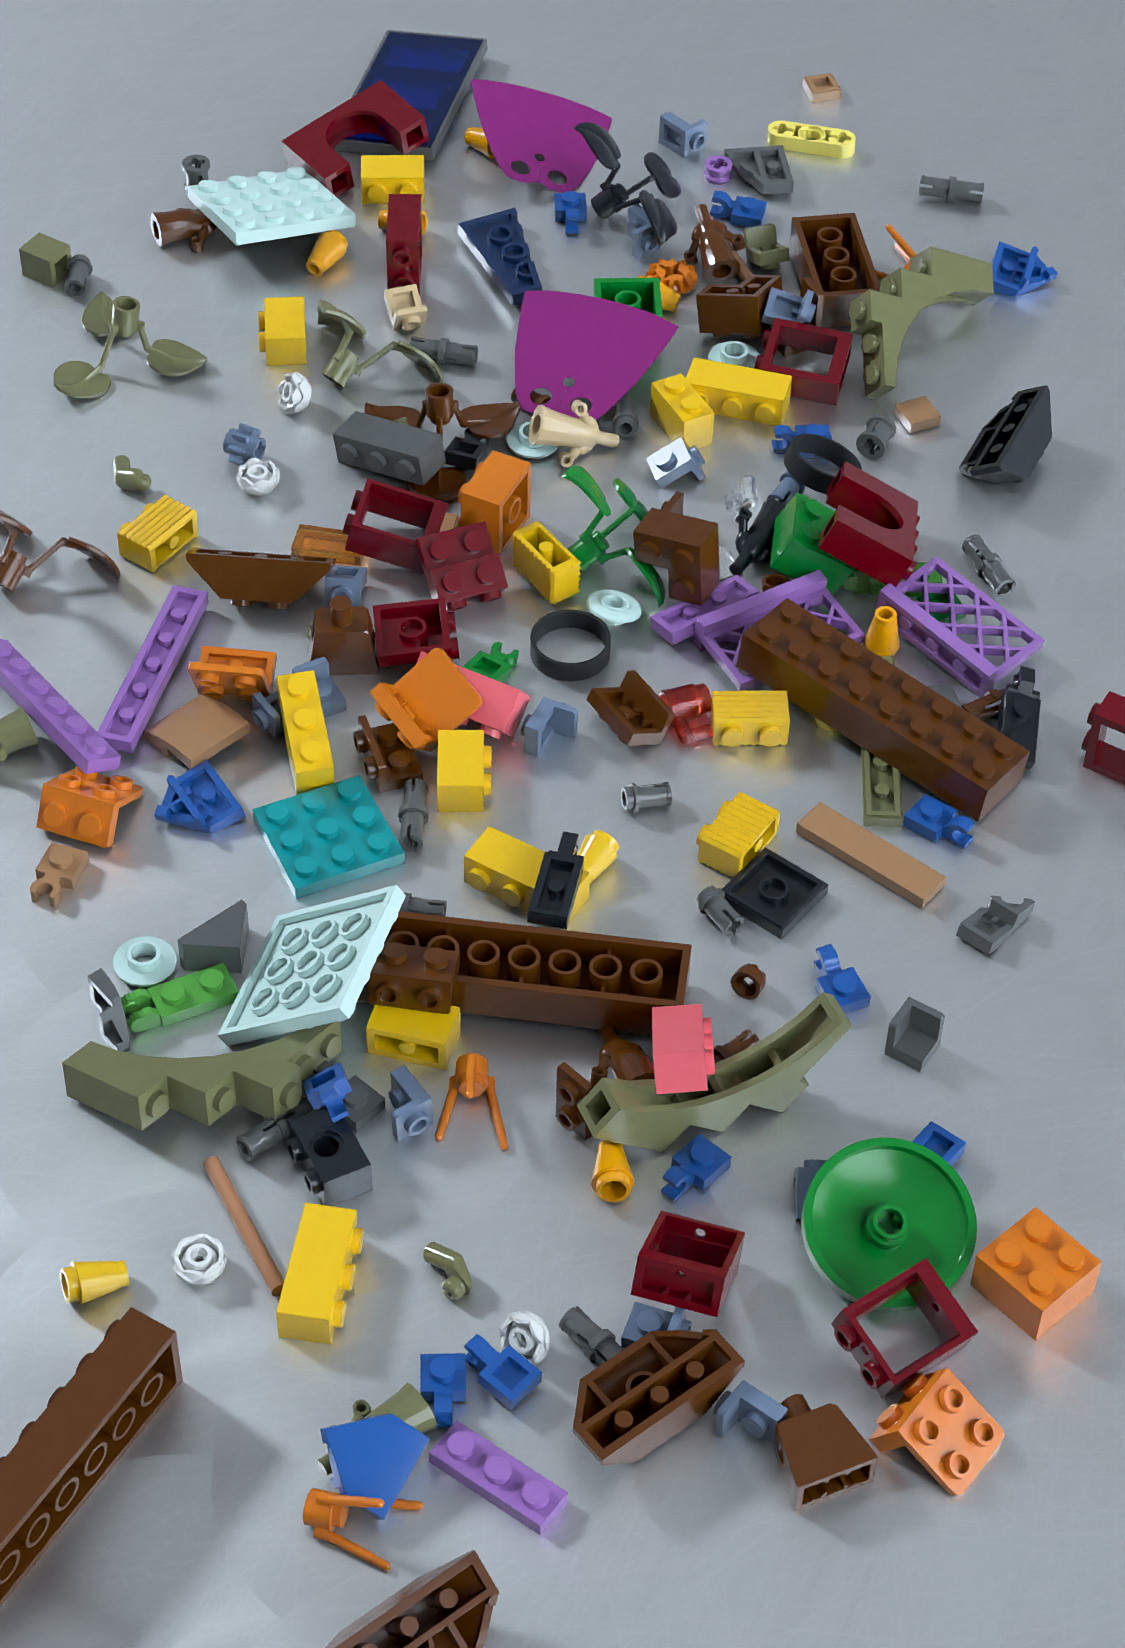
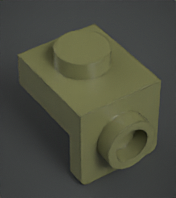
M769 223L744 229L747 261L760 266V269L764 270L778 268L780 262L790 261L789 248L777 243L776 226Z

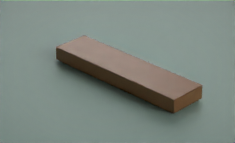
M821 802L797 823L796 833L920 908H923L945 886L946 877Z

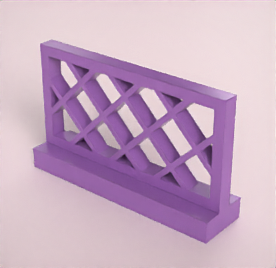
M937 556L912 573L906 581H901L896 587L889 583L879 593L876 609L881 606H888L896 611L898 633L979 698L984 697L987 691L994 688V684L1041 649L1045 641ZM936 571L947 580V584L927 583V576ZM922 592L923 602L912 601L904 593ZM928 593L947 594L948 603L929 602ZM954 594L967 595L973 600L974 605L954 604ZM929 612L949 613V623L937 621ZM955 614L974 615L975 624H958L955 620ZM981 615L994 616L1000 621L1001 626L981 625ZM957 634L976 635L977 644H966ZM982 635L1002 636V646L983 645ZM1008 637H1021L1029 644L1025 647H1011L1008 643ZM984 655L1003 656L1004 663L997 668L985 659Z
M817 570L696 617L693 643L700 652L707 650L738 690L743 691L762 682L751 675L743 677L736 668L742 634L786 598L807 611L824 604L830 611L829 615L809 612L832 627L846 630L849 633L847 636L859 644L864 642L865 634L826 589L827 578L820 570ZM728 641L738 643L736 652L722 649L718 645Z

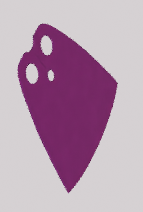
M471 79L472 91L482 129L502 171L509 178L519 182L538 183L539 179V183L545 185L550 190L560 193L574 191L588 175L597 158L583 136L573 128L580 123L591 122L600 125L608 132L612 118L585 105L539 90L497 81ZM541 154L545 160L538 161L534 155ZM513 161L524 162L528 165L530 171L524 175L516 173L511 168V163ZM550 171L561 172L565 175L567 181L561 185L553 183L548 178V173Z
M525 291L515 345V390L520 407L526 412L534 413L539 404L531 401L530 394L537 388H546L551 392L552 396L549 402L542 404L543 406L579 419V416L571 411L570 403L574 399L582 397L588 399L592 404L591 409L588 411L589 416H592L595 420L598 419L639 381L679 327L652 313L606 299L559 291ZM566 378H573L575 384L567 387L563 384V381Z

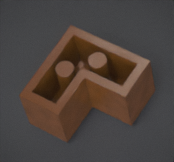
M750 275L740 285H707L696 294L699 332L712 333V336L716 338L727 337L731 334H742V337L747 339L760 337L765 330L772 326L762 322L761 318L771 288L783 291L782 276Z
M651 508L633 531L635 561L668 569L669 598L702 606L720 583L718 523Z

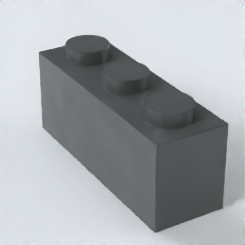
M355 411L333 433L338 462L422 486L446 463L441 434Z

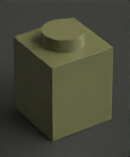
M39 232L19 248L23 276L52 288L67 277V262L72 258L70 245Z

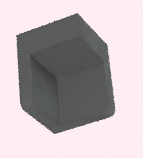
M908 997L889 1023L884 1054L921 1072L940 1046L945 1015Z

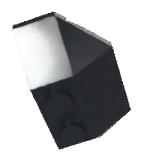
M1047 385L1018 391L1011 398L1012 403L998 411L982 428L960 464L959 470L962 474L997 484L1012 481L1020 483L1032 475L1034 468L1052 439L1050 390Z

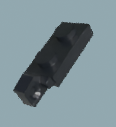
M1021 666L1019 672L1016 675L1014 674L1012 684L1008 683L1006 685L1005 692L1000 697L997 731L1030 751L1025 768L1031 769L1036 759L1041 700L1039 699L1040 692L1033 690L1035 685V669Z
M563 831L558 851L549 850L544 853L528 908L527 923L567 930L584 870V856L577 855L579 834Z

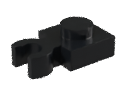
M469 428L465 429L464 438L455 436L445 449V464L458 467L462 471H475L477 465L487 457L490 438L476 437L469 432Z

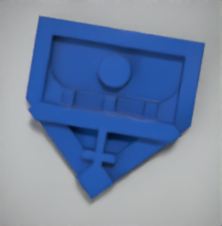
M999 241L991 262L994 292L1013 297L1032 291L1056 279L1058 273L1053 267L1047 268L1037 256L1039 249L1036 246L1032 247L1030 253Z
M208 760L203 761L177 778L173 775H168L166 794L162 805H157L154 814L156 820L210 834L218 832L246 817L243 808Z
M391 1413L371 1415L352 1422L321 1428L322 1442L327 1444L333 1474L332 1479H330L331 1488H339L340 1495L383 1499L384 1506L382 1508H359L376 1520H384L430 1438Z

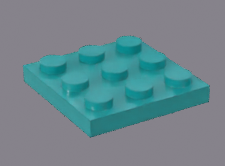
M360 775L252 809L253 820L295 899L405 863L403 849Z

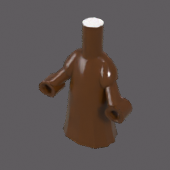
M705 204L697 205L695 213L699 223L691 233L692 243L689 250L684 253V260L687 265H696L698 263L696 254L699 248L703 266V278L712 283L727 280L735 276L740 270V264L732 253L727 240L732 243L733 249L738 251L746 246L744 237L741 234L735 235L731 233L721 221L711 219Z
M177 208L173 211L152 212L150 217L152 233L159 247L191 238L190 248L195 253L203 251V244L207 236H210L217 227L199 208Z
M605 1025L599 1030V1037L605 1045L600 1050L598 1066L593 1067L591 1070L589 1082L593 1087L602 1077L607 1078V1069L609 1067L615 1079H655L654 1064L639 1045L621 1039L610 1025Z

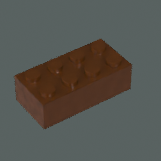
M855 213L792 218L789 250L800 284L803 278L809 277L824 292L823 328L851 326V318L849 316L850 301L869 289L880 292V282Z

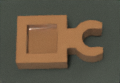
M51 842L35 869L37 880L30 887L32 902L36 903L42 894L50 893V906L53 908L57 907L62 901V887L73 890L88 865V851Z

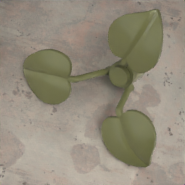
M101 291L87 305L82 316V326L87 332L99 337L108 336L100 362L95 368L83 361H68L61 364L54 372L53 387L68 396L80 399L96 398L106 393L110 388L111 379L101 372L104 370L114 338L117 335L120 337H131L136 331L139 332L145 352L150 353L147 356V365L159 374L166 376L188 374L203 366L207 361V357L183 343L169 339H158L151 346L144 330L145 322L139 320V301L130 296H120L113 301Z
M320 299L318 302V325L345 330L338 351L334 353L321 373L332 383L344 388L353 374L360 376L363 370L391 350L401 352L410 360L433 373L439 383H443V375L437 364L427 354L401 340L398 343L392 341L361 365H358L357 362L360 358L348 350L347 346L353 334L364 340L367 333L366 330L346 312L337 309L324 300Z

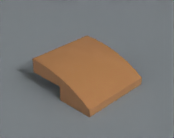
M201 694L144 730L143 737L167 758L174 754L189 769H192L250 733V723L224 703Z

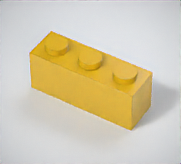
M694 357L686 376V380L713 410L715 415L773 426L782 425L790 403L791 375Z
M314 670L278 675L277 701L295 792L298 795L334 783V764Z
M488 826L464 855V882L470 884L476 890L485 891L504 900L510 906L519 907L528 912L545 852ZM583 870L569 923L589 899L590 872Z
M305 1203L276 1311L278 1337L331 1345L335 1327H343L346 1301H342L344 1290H352L355 1278V1265L351 1264L353 1254H361L364 1241V1228H358L357 1210Z

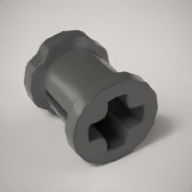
M190 155L182 161V169L186 173L184 191L187 195L188 186L199 185L200 181L209 180L210 160L203 155Z
M874 414L866 423V431L861 433L856 440L858 451L870 459L882 457L886 451V442L894 437L896 433L895 423L886 415Z

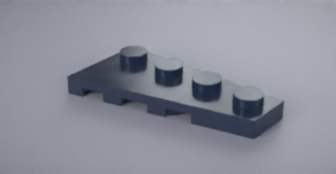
M516 208L458 223V235L512 306L522 304L525 291H542V285L534 261H531L528 243H525L521 223L519 224Z

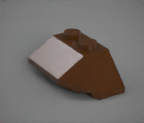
M191 548L186 553V561L220 599H231V605L251 606L252 601L267 602L266 607L274 609L288 608V604L296 602L331 571L336 564V558L203 548Z
M704 1329L702 1332L686 1330L650 1331L580 1379L573 1433L601 1465L636 1463L706 1414L744 1367L745 1360L716 1329Z
M471 1550L406 1585L340 1631L325 1648H483L493 1606L496 1605L499 1591L476 1551Z

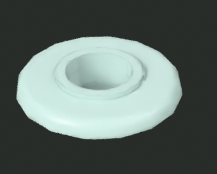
M727 341L712 347L708 353V360L754 368L756 358L760 354L749 344L739 341Z
M531 421L517 424L507 434L506 442L510 450L524 458L538 459L547 457L558 448V446L531 445L528 434Z
M616 590L595 591L588 595L585 602L587 610L600 618L604 623L610 625L634 622L640 618L642 613L641 606L636 599Z
M142 936L123 943L116 950L112 962L114 972L120 980L131 986L148 987L165 981L174 972L177 957L176 951L167 941L159 937ZM141 956L154 957L153 960L145 963L135 961Z

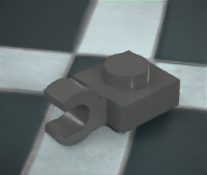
M325 1060L313 1070V1073L317 1074L333 1065ZM354 1075L349 1079L352 1091L346 1094L343 1102L349 1113L345 1119L350 1128L357 1133L385 1109V1098Z

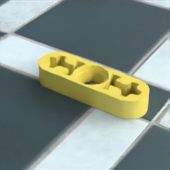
M781 120L774 121L768 126L767 143L769 146L783 145L784 150L834 158H848L855 151L856 136L848 130Z

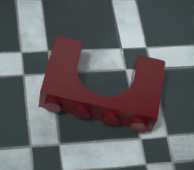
M380 80L286 137L281 142L286 163L290 167L304 168L308 175L318 180L334 196L338 197L355 187L350 163L334 150L339 142L356 134H375L386 139L403 155H406L429 141L426 120L420 112Z
M845 461L827 489L825 503L836 510L821 532L819 549L885 585L890 583L896 587L901 579L906 581L910 577L916 566V561L913 558L918 548L915 545L919 534L916 526L920 520V516L917 515L918 501Z

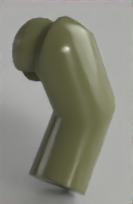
M119 455L113 459L114 479L119 488L126 491L138 490L141 493L149 489L151 485L150 476L143 474L140 469L131 468L130 460L127 456Z
M436 1242L429 1243L423 1252V1259L425 1262L445 1271L448 1279L442 1283L444 1295L453 1301L460 1300L463 1294L468 1295L473 1281L463 1256Z

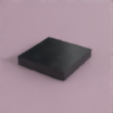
M765 847L722 890L725 892V899L738 914L782 940L828 894L829 884Z

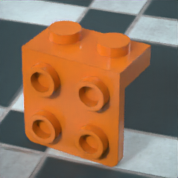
M202 646L200 662H189L188 672L197 691L201 692L202 695L214 699H221L224 695L238 696L243 701L252 702V695L260 692L265 698L272 694L277 655L276 652Z
M440 648L432 649L395 685L379 682L369 692L377 701L374 706L378 713L387 721L392 720L400 730L397 735L403 744L411 750L416 749L432 752L438 746V730H456L483 703L481 695L446 652Z
M76 766L75 769L59 774L58 777L43 784L36 828L108 848L114 842L119 808L141 797L143 787L133 784V779L126 776L114 775L109 777L98 774V772L85 774Z
M948 1368L926 1375L922 1372L917 1373L902 1387L904 1395L899 1402L888 1407L878 1417L877 1423L880 1426L869 1440L880 1453L906 1446L949 1495L957 1496L963 1494L1003 1441L1004 1431Z

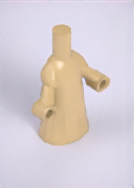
M580 400L573 401L571 406L572 412L578 415L579 419L551 410L543 405L536 407L531 418L528 433L531 445L571 447L568 452L562 451L558 456V463L565 468L572 466L574 460L579 455L588 453L596 444L616 448L619 443L618 434L599 430L597 421L592 416H589L587 412V405Z

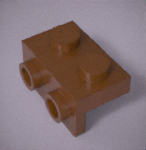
M635 670L627 671L620 687L592 688L586 699L595 709L598 717L605 721L617 734L618 739L627 746L661 744L674 718V712Z
M384 942V948L378 955L370 972L369 1003L449 1014L452 1007V989L460 963V951L406 945L398 942Z

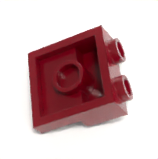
M486 521L418 537L415 540L431 598H445L447 612L465 608L468 606L467 601L480 598L481 603L500 599L501 592L508 588L499 552H494Z
M445 598L372 606L379 667L417 663L421 651L428 654L434 648L443 649L452 661L460 659L457 637L450 638V634L457 633L454 612H447Z

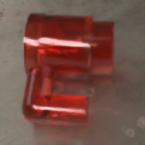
M691 683L659 691L658 696L674 712V718L670 726H673L682 744H692L712 738L713 731L710 724L690 728L687 722L711 712L712 698L708 687L704 683L698 685Z

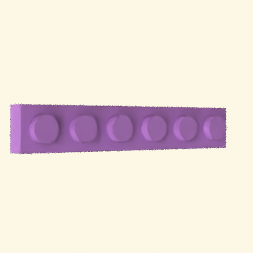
M173 585L97 731L114 750L133 753L209 603L208 592Z
M0 639V686L20 707H23L25 712L85 774L118 769L121 756L8 640Z

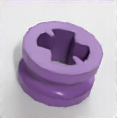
M714 155L705 160L704 178L706 181L720 185L731 180L732 161L728 157Z

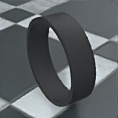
M806 433L795 436L784 456L786 469L797 481L814 491L826 495L827 489L835 476L822 472L810 465L800 456V452L822 457L838 468H841L846 461L862 470L859 460L851 451L834 440L816 434Z
M573 609L551 612L540 618L531 630V660L541 673L550 678L561 681L586 680L599 674L609 662L611 651L609 628L600 618L591 613ZM562 628H577L596 635L605 647L592 659L577 663H565L547 657L538 649L536 644L539 639L551 631Z

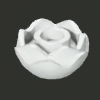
M296 371L294 374L286 373L284 375L285 380L278 386V392L281 396L278 406L285 410L286 414H295L302 411L308 406L311 398L310 383L305 376Z
M251 458L245 464L239 466L236 480L244 492L252 496H264L276 488L280 479V471L271 460Z
M202 1233L182 1239L177 1249L173 1250L171 1261L173 1269L180 1279L188 1284L200 1286L215 1281L222 1274L226 1267L227 1256L223 1244L218 1239Z
M515 1311L507 1315V1320L499 1328L502 1351L510 1345L530 1363L537 1365L546 1357L551 1344L547 1324L537 1314L529 1311Z

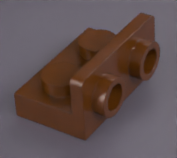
M366 715L358 716V731L353 732L354 745L358 754L364 753L363 763L368 780L374 779L380 794L402 789L405 782L410 779L413 781V786H415L416 779L424 781L423 771L414 749H409L399 739L397 733L400 730L394 723L371 728Z

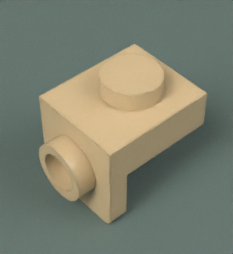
M416 284L384 290L383 296L393 331L399 329L412 331L418 329L421 325H425L428 310L426 305H422Z

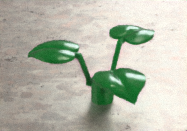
M579 465L571 466L564 472L562 478L576 484L599 509V512L587 529L579 535L580 539L567 548L581 562L579 565L581 567L580 570L584 572L597 561L603 565L610 559L627 555L649 582L657 598L659 608L664 604L666 588L661 576L653 565L635 561L634 549L632 547L606 553L610 545L605 537L633 513L641 522L649 511L637 500L634 492L622 480L616 478L613 480V486L629 508L601 533L598 530L592 533L603 516L608 517L612 514V510L606 502L605 495L592 476Z

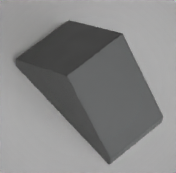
M241 899L179 938L177 942L180 966L184 970L200 971L224 962L229 973H242L249 934L247 904Z

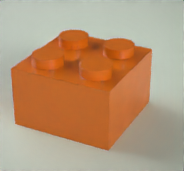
M492 450L486 460L477 465L473 477L468 483H464L461 486L458 494V503L461 504L459 527L486 521L494 552H499L500 557L512 542L513 532L522 528L530 517L531 463Z
M1035 1207L976 1255L970 1285L1036 1341L1094 1292L1102 1261Z

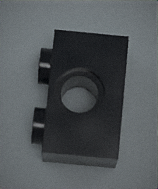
M325 1106L289 1120L291 1138L286 1140L287 1150L295 1164L299 1162L302 1164L305 1170L303 1171V1178L311 1195L318 1194L323 1205L333 1206L373 1190L371 1163L345 1117L333 1123Z

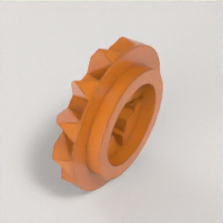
M673 257L669 261L659 259L658 263L650 264L649 270L646 272V277L650 275L654 278H659L661 283L679 294L691 291L697 284L698 274L695 273V267L687 265L685 260L674 261Z

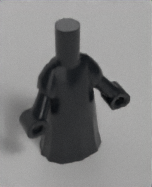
M767 499L766 502H763L761 510L749 530L748 521L752 516V512L746 507H741L735 515V521L739 527V534L736 537L735 545L739 555L729 567L733 575L740 576L749 564H765L771 560L775 519L786 505L777 500Z

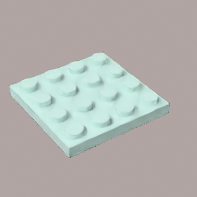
M291 167L286 172L279 173L263 171L258 173V176L252 177L231 176L228 180L219 182L203 180L199 182V185L188 186V199L235 245L356 226V214L318 180L308 175L306 170L301 167Z
M397 885L277 915L217 1036L227 1046L349 1019L356 1009V1003L364 985L370 978V972L375 961L384 948L387 935L398 918V912L406 895Z

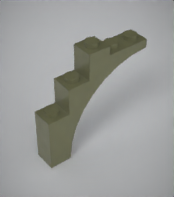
M930 246L910 259V270L900 267L881 279L880 292L869 289L850 301L851 333L862 335L861 348L863 351L865 397L876 400L896 388L897 361L902 341L911 322L923 308L943 303H959L974 306L994 294L992 263Z
M822 992L800 1014L773 1034L746 1050L715 1063V1075H707L708 1091L656 1094L655 1079L621 1080L602 1077L580 1101L577 1107L593 1138L664 1153L689 1125L724 1132L749 1105L783 1112L809 1085L804 1076L852 1027V1024L834 995Z
M337 1021L310 1029L297 1030L278 1040L247 1050L204 1057L170 1058L144 1056L118 1051L90 1041L62 1062L67 1096L141 1131L162 1117L170 1109L207 1126H210L225 1113L229 1112L236 1104L268 1119H271V1117L276 1118L278 1115L282 1116L289 1109L296 1107L299 1101L303 1099L301 1087L303 1080L311 1077L314 1074L313 1070L325 1060L329 1062L342 1051L340 1022Z

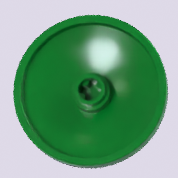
M881 1137L866 1139L848 1145L831 1156L822 1165L812 1180L804 1198L801 1230L806 1252L818 1274L834 1291L847 1300L855 1302L925 1258L928 1259L950 1290L966 1270L973 1255L977 1236V1219L974 1204L966 1185L953 1167L942 1157L930 1149L911 1141ZM906 1290L876 1310L900 1312L919 1307Z

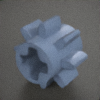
M243 423L239 424L238 430L231 428L223 442L224 452L230 454L228 462L240 466L251 458L261 460L266 449V440L259 437L261 429Z

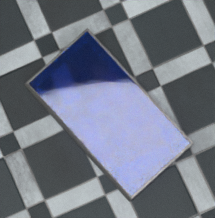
M388 30L352 97L382 80L420 112L426 120L429 141L406 155H424V160L434 161L471 85V79H474L488 50L487 39ZM369 133L347 137L334 148L335 151L403 155L383 137Z

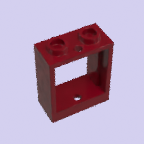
M389 194L386 230L387 289L416 284L420 294L422 264L421 194Z
M775 318L771 331L765 330L761 349L765 350L763 356H757L754 369L791 375L790 397L836 406L851 356L853 334ZM778 344L833 355L828 375L825 376L773 365Z
M367 478L363 492L356 490L350 510L355 511V515L348 513L342 531V534L348 535L345 550L424 574L415 541L363 525L367 511L425 529L423 536L440 531L449 503Z
M1109 691L1101 704L1096 702L1092 706L1088 715L1087 723L1091 725V729L1087 732L1081 747L1082 750L1086 751L1083 767L1125 784V750L1104 742L1107 727L1125 734V697Z
M660 1211L638 1254L630 1295L718 1317L738 1271L745 1232ZM702 1229L705 1232V1235H698L696 1233V1230Z
M927 1258L842 1309L831 1323L838 1344L845 1351L853 1355L860 1366L863 1380L871 1389H876L882 1399L904 1386L915 1374L926 1372L964 1348L978 1334V1330ZM907 1290L943 1341V1344L894 1374L858 1320Z

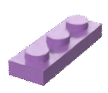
M735 575L720 582L702 606L681 601L650 616L651 629L674 645L694 635L696 617L758 594L759 591L740 576Z
M457 1420L429 1451V1462L539 1535L544 1532L568 1502L567 1491Z

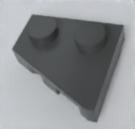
M783 145L724 149V156L732 161V169L761 194L778 195L793 192L794 181Z

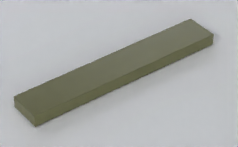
M880 656L895 666L894 656ZM860 746L863 826L902 827V793L899 770Z

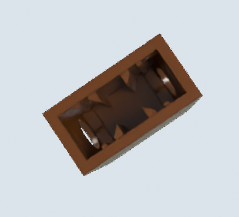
M346 596L332 598L329 602L330 607L317 608L314 612L308 662L325 657L329 662L330 675L379 674L375 631L368 608L352 606L351 599Z
M802 1394L791 1395L782 1401L781 1405L788 1408L787 1419L776 1425L773 1445L794 1511L874 1481L878 1457L837 1405L829 1403L811 1410Z

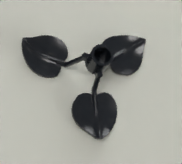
M584 122L576 125L573 129L583 136L599 162L605 168L612 170L606 181L600 185L602 191L591 199L594 211L602 219H607L624 208L641 203L656 236L658 246L663 245L677 232V223L666 204L660 199H655L653 194L646 190L639 192V197L629 201L626 200L629 199V195L652 181H655L659 191L664 196L671 199L678 197L681 194V187L677 180L672 177L667 164L656 153L649 152L644 156V164L651 174L650 176L627 190L620 183L611 184L621 167L618 162L621 153L616 142L607 130L598 124Z

